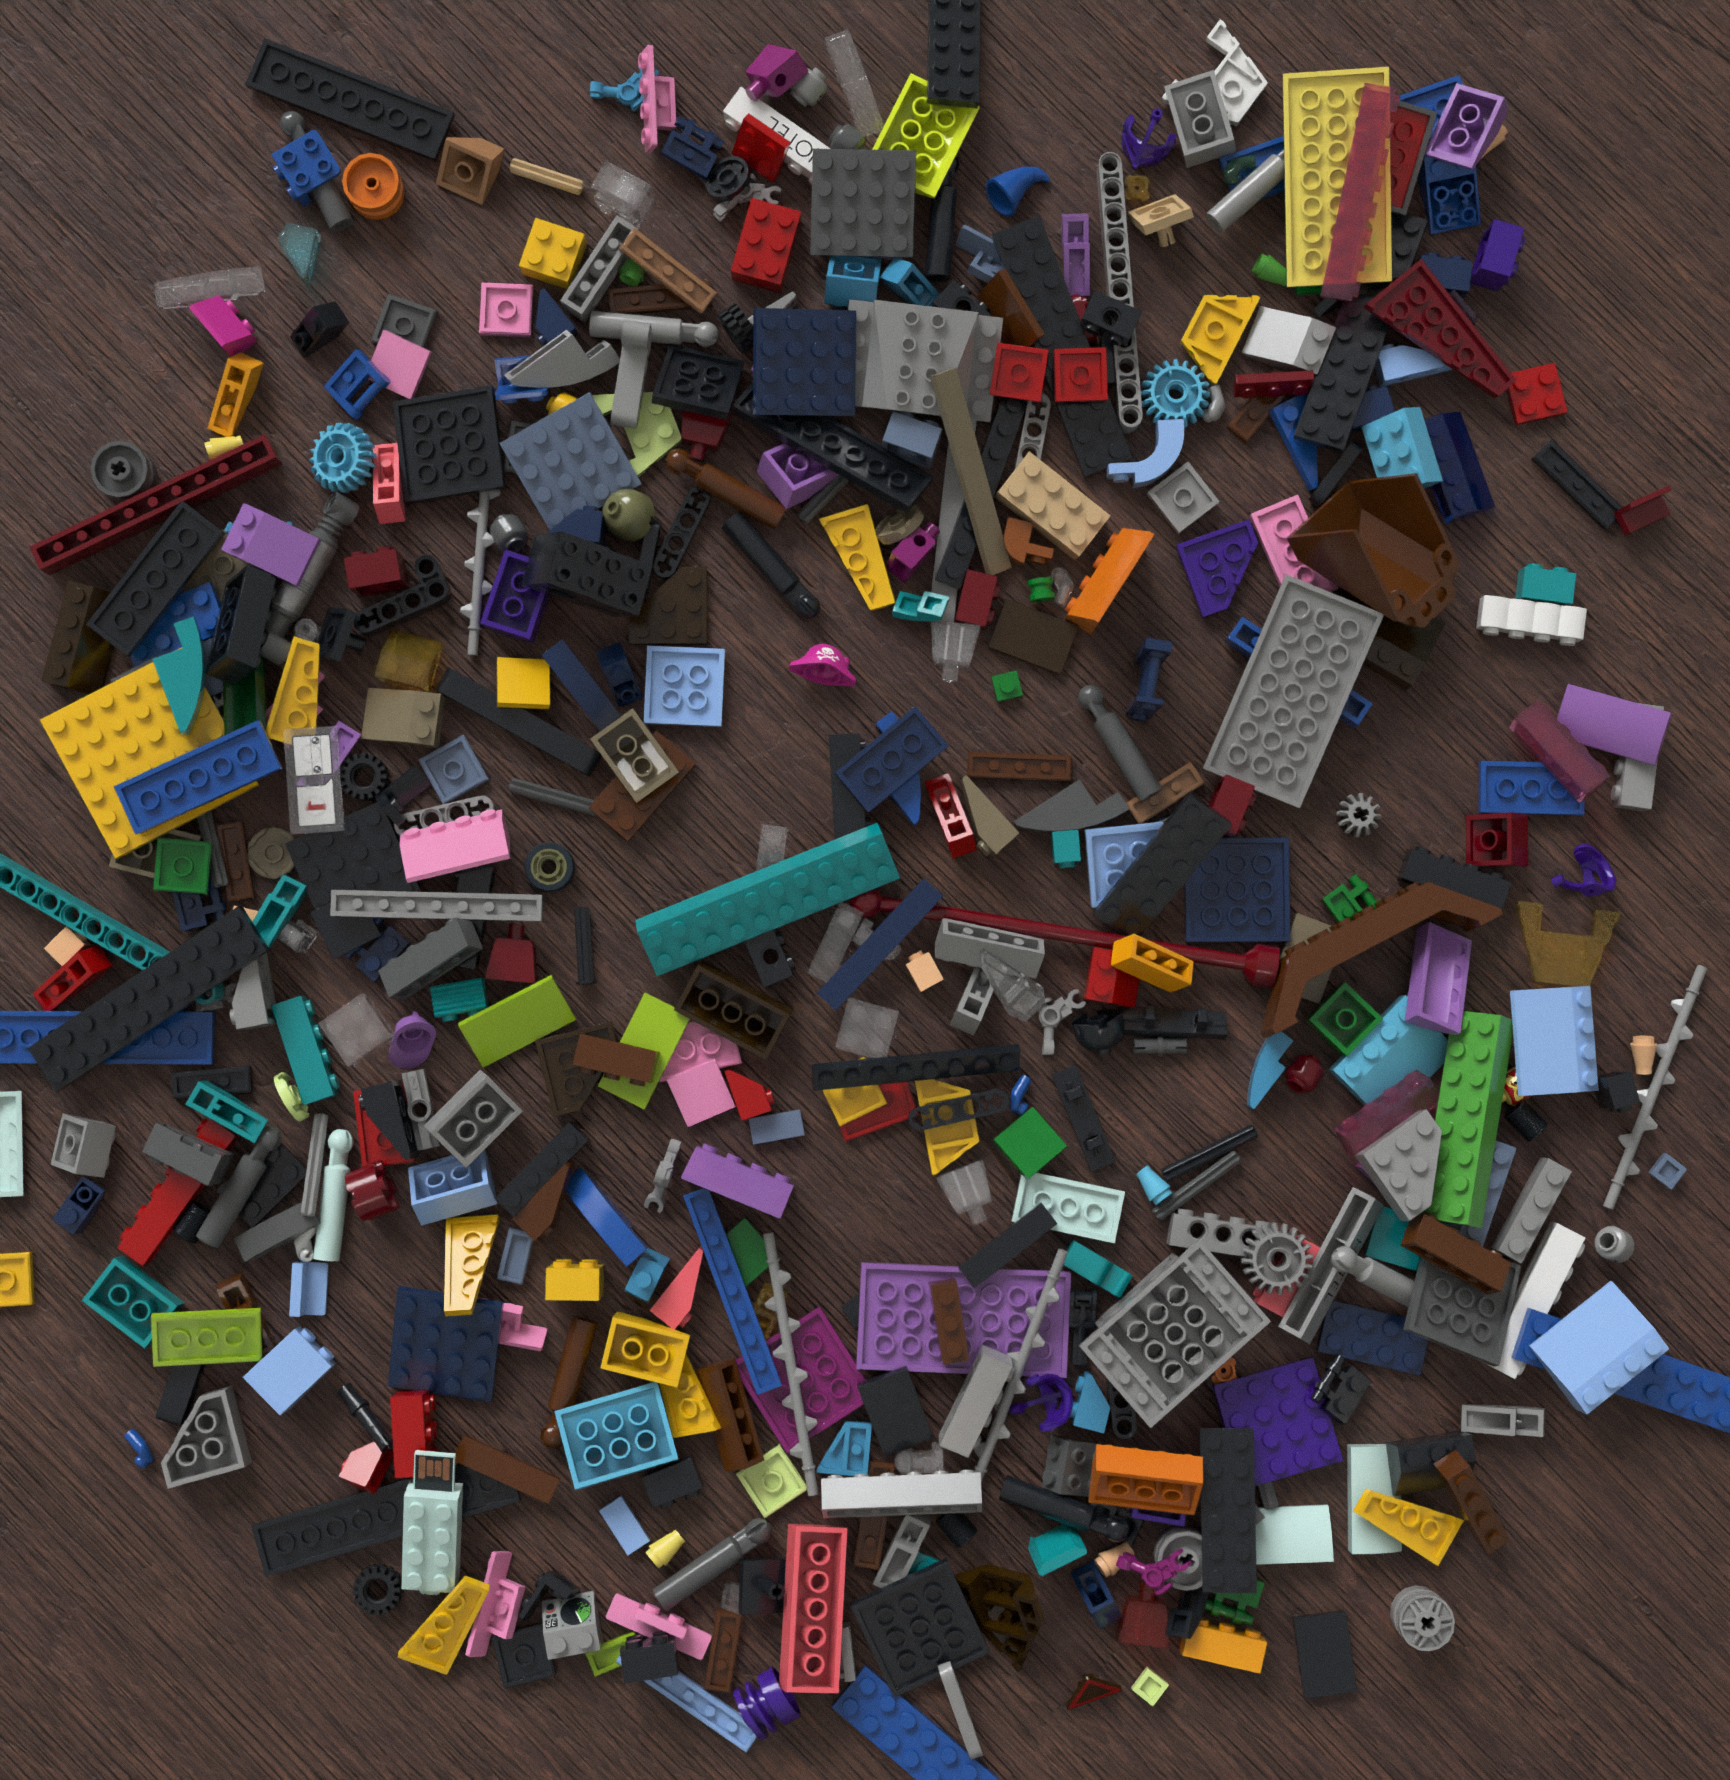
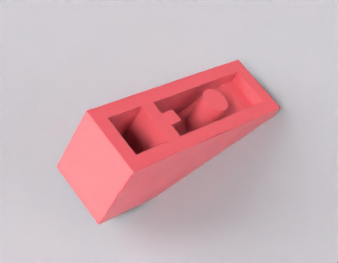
M397 443L375 445L373 452L377 457L373 458V463L376 466L373 467V505L379 524L405 522V503Z
M701 1246L649 1310L672 1329H676L678 1325L683 1328L692 1317L688 1312L693 1306L704 1255Z

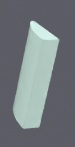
M22 1091L0 1092V1197L24 1196Z
M1347 1444L1348 1551L1351 1554L1401 1552V1542L1353 1512L1366 1488L1401 1499V1495L1393 1496L1386 1444Z
M1328 1504L1278 1506L1271 1510L1258 1507L1265 1518L1256 1525V1565L1334 1562Z

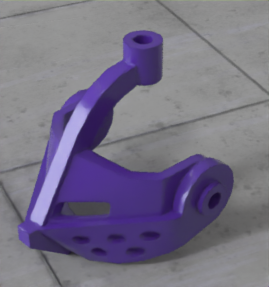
M1160 109L1152 111L1151 123L1143 141L1134 136L1131 131L1136 118L1133 115H1129L1128 119L1126 118L1124 122L1121 144L1124 154L1133 164L1131 167L1133 170H1136L1138 166L1147 167L1159 164L1167 157L1170 150L1174 148L1177 141L1175 140L1176 134H1170L1164 145L1156 146L1147 143L1155 124L1159 123L1162 117Z
M1589 844L1578 845L1573 851L1575 859L1583 871V883L1569 882L1562 874L1551 878L1555 888L1562 886L1567 890L1581 891L1586 897L1598 896L1605 892L1613 891L1616 886V877L1610 864L1597 849ZM1594 872H1597L1602 883L1595 880Z
M1035 1374L1029 1376L1025 1380L1027 1387L1037 1385L1042 1397L1024 1403L1011 1404L1010 1412L1013 1415L1023 1413L1025 1408L1043 1402L1047 1418L1039 1424L1040 1431H1053L1055 1428L1063 1425L1070 1417L1073 1406L1072 1390L1058 1375ZM1049 1384L1056 1387L1059 1390V1392H1056L1053 1388L1049 1386ZM1061 1397L1060 1407L1056 1410L1058 1398Z

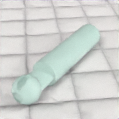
M343 1129L334 1130L327 1140L330 1148L329 1165L324 1166L318 1213L321 1223L317 1225L313 1259L340 1261L348 1196L345 1174L351 1171L347 1167L348 1153L354 1144L351 1133Z

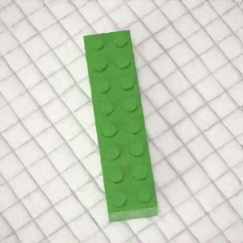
M1463 1011L1461 1034H1449L1435 1122L1442 1130L1432 1202L1431 1206L1421 1212L1420 1215L1428 1213L1435 1216L1438 1222L1482 1229L1513 1035L1512 1019L1502 1015Z

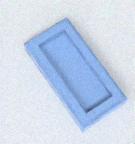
M622 1495L599 1510L627 1556L650 1541L649 1536Z

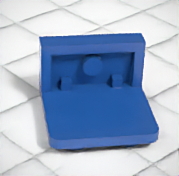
M316 130L306 133L271 154L277 164L273 166V169L281 181L286 178L290 185L286 190L294 202L300 201L303 208L312 203L308 193L341 173L340 167Z
M531 355L495 358L498 388L495 393L496 400H502V403H514L518 401V398H528V401H539L543 399V396L548 395L549 388L512 385L504 376Z

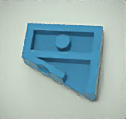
M846 1420L819 1463L817 1473L854 1476L856 1474L868 1475L872 1423Z

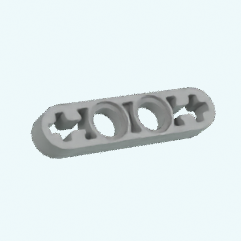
M1042 394L1041 402L1046 408H1041L1039 418H1029V415L1032 417L1035 415L1036 407L1032 403L1036 402L1028 401L1015 469L1023 460L1022 452L1025 449L1034 450L1036 457L1041 460L1051 406L1050 399L1046 394ZM1030 424H1037L1041 429V434L1037 437H1032L1027 433V427Z
M476 796L405 813L403 816L408 822L413 823L418 822L416 816L420 815L421 826L427 828L429 826L426 825L425 818L429 813H436L439 816V822L448 823L454 821L450 816L451 810L454 807H462L464 816H470V811L466 804L471 803L470 807L476 808L483 801L486 805H489V808L486 810H495V805L486 796ZM475 811L472 812L473 816L480 815L481 812ZM404 822L399 826L394 823L395 831L399 835L406 831L400 828ZM418 825L412 826V827H410V829H411V828H418V829H419V826H418Z
M950 1661L938 1665L939 1673L971 1760L983 1756L981 1745Z

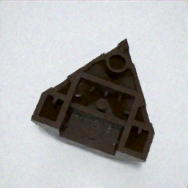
M989 1564L955 1574L965 1599L976 1616L975 1620L979 1628L1000 1652L1004 1651L1013 1660L1011 1665L1019 1672L1044 1620L1031 1576Z

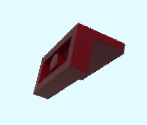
M1670 486L1633 501L1614 512L1625 536L1671 515L1662 498V495L1671 491Z

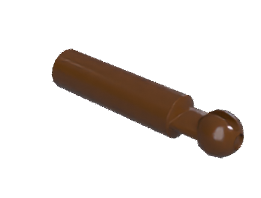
M674 449L670 451L666 458L667 468L672 473L678 475L685 473L695 479V486L774 530L786 510L779 502L709 463L701 466L693 462L685 450Z
M572 1316L548 1407L553 1411L550 1423L543 1426L540 1433V1438L546 1447L558 1448L563 1444L554 1411L576 1404L598 1324L596 1321Z

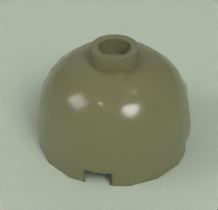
M621 489L612 493L606 499L602 510L604 525L609 533L623 541L635 542L647 534L652 526L649 524L651 516L654 517L655 514L651 499L634 489Z

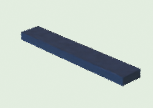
M923 878L817 991V994L836 1011L934 907L943 895Z

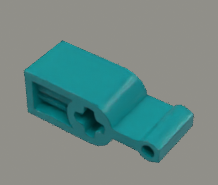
M1072 1240L1067 1249L1068 1254L1064 1266L1118 1298L1121 1297L1133 1277L1132 1274L1075 1240Z

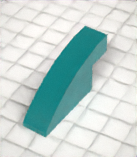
M194 616L174 623L182 649L152 659L179 731L183 736L190 734L200 711L206 678L203 639Z

